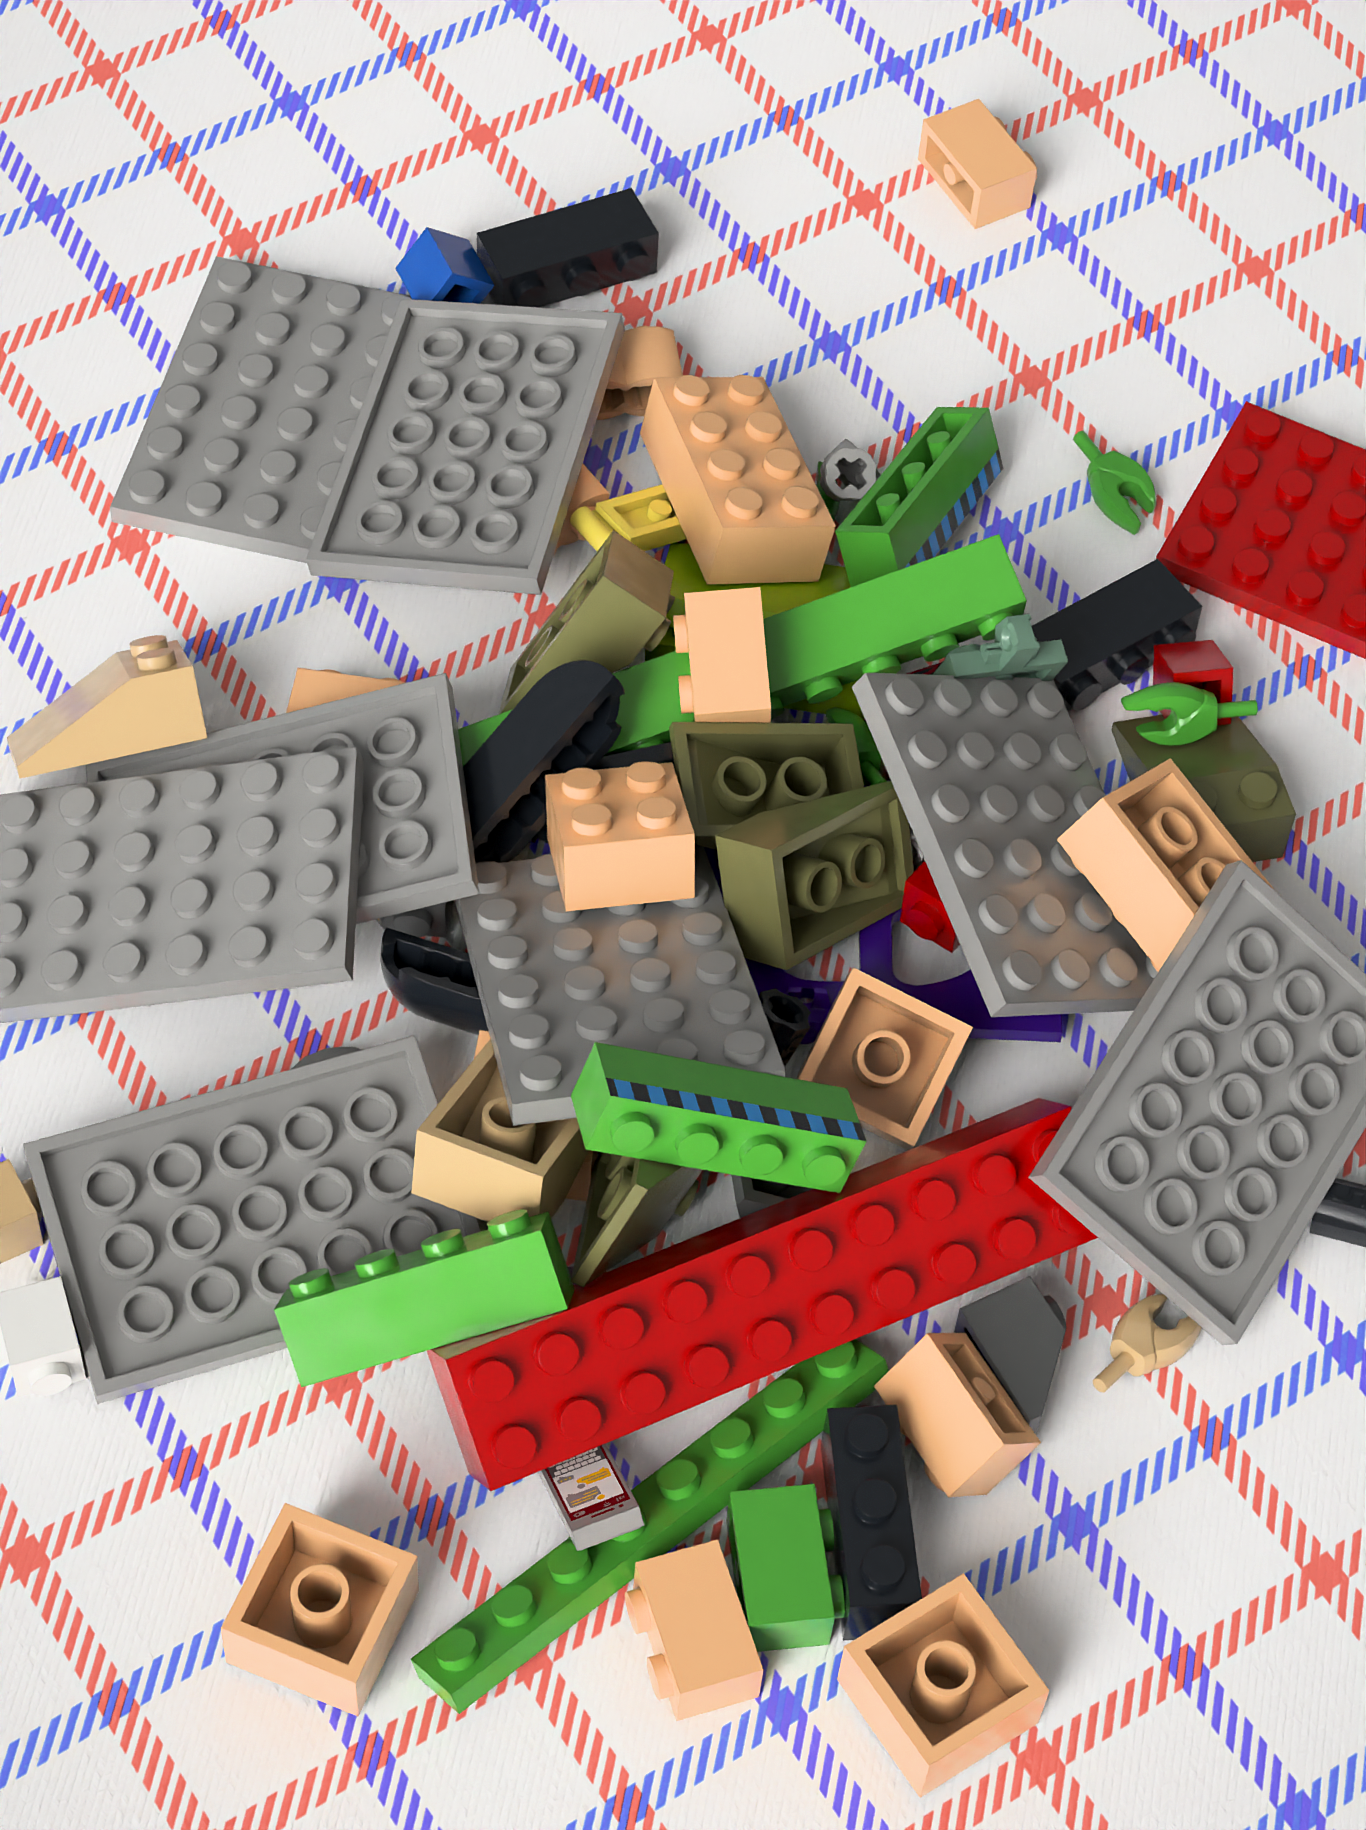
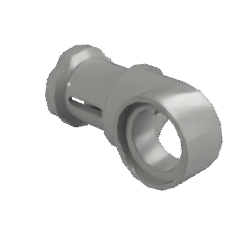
M844 439L824 458V462L820 467V486L824 493L834 501L853 502L863 498L881 475L869 453L861 448H857L848 439ZM839 478L846 487L840 488L835 480Z

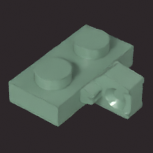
M1023 614L1007 616L995 626L994 643L982 645L969 644L950 651L933 675H953L954 678L958 679L995 677L996 680H1013V677L1041 678L1042 681H1052L1067 664L1068 659L1061 639L1037 642L1030 623L1031 615Z

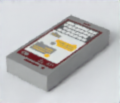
M606 1444L538 1472L577 1551L584 1550L644 1526L639 1505Z

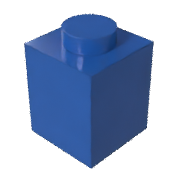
M429 227L425 228L395 268L411 298L414 300L481 304L495 286L468 239Z

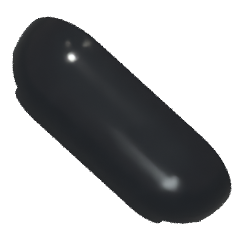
M578 660L565 663L545 674L463 766L475 864L484 861L503 863L514 859L547 822L545 775L566 773L575 768L593 769L615 743L622 728L616 722L619 712L620 696L625 695V691L620 681L603 665L593 661Z
M386 927L381 943V969L387 987L398 1002L412 1013L434 1022L475 1035H479V1030L488 1031L469 954Z

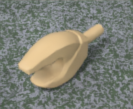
M1157 1294L1144 1298L1129 1308L1118 1321L1110 1346V1354L1114 1360L1093 1379L1094 1387L1099 1392L1104 1393L1127 1371L1133 1376L1138 1377L1148 1374L1152 1370L1164 1368L1177 1362L1193 1346L1202 1327L1188 1316L1184 1319H1179L1175 1328L1169 1330L1162 1329L1156 1325L1154 1319L1161 1312L1167 1297L1164 1294Z

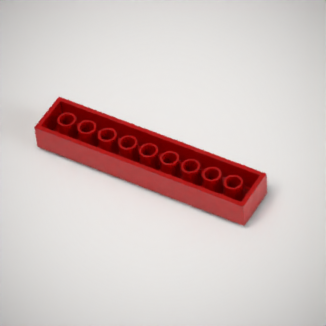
M1041 1098L1034 1099L853 1172L849 1175L840 1193L811 1189L603 1273L584 1287L576 1284L574 1285L575 1290L569 1307L566 1310L427 1350L469 1475L489 1491L496 1490L1098 1238L1029 1178L1072 1107Z

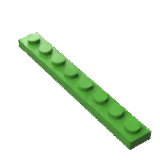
M854 1339L795 1364L631 1490L639 1505L644 1526L581 1551L576 1550L569 1537L412 1657L411 1661L419 1679L458 1714L463 1712L634 1579L635 1562L666 1554L724 1509L729 1503L731 1491L748 1490L819 1435L824 1429L827 1408L855 1407L876 1390L874 1385L889 1371L886 1359L857 1339Z

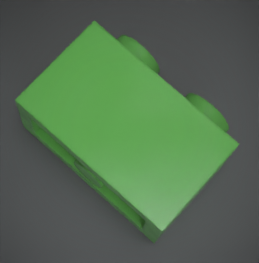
M815 1484L731 1491L726 1524L735 1589L757 1652L829 1645L834 1620L844 1618L845 1601L840 1575L828 1574L825 1552L834 1551L833 1520L829 1508L818 1509Z

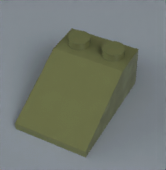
M613 530L512 665L499 714L514 709L538 680L551 670L565 663L578 660L593 661L614 673L630 665L642 648L649 652L653 651L663 639L671 624V620L666 618V615L675 600V597L670 594L674 571Z
M1162 715L1113 722L1111 730L1130 781L1171 758L1252 862L1283 857L1296 813L1277 764L1239 717H1232L1231 724L1217 725L1216 731L1203 739L1190 744L1172 746L1148 741L1142 738L1136 731V727L1140 724L1165 720Z
M672 722L669 727L675 773L695 833V845L717 850L715 835L758 813L864 787L853 724Z
M891 781L761 812L715 835L724 906L730 916L744 958L784 970L798 965L902 908L905 881L914 872L909 822Z
M601 1152L594 1162L571 1282L581 1287L586 1286L657 1237L673 1213L680 1217L683 1216L695 1197L699 1181L696 1179L702 1169Z

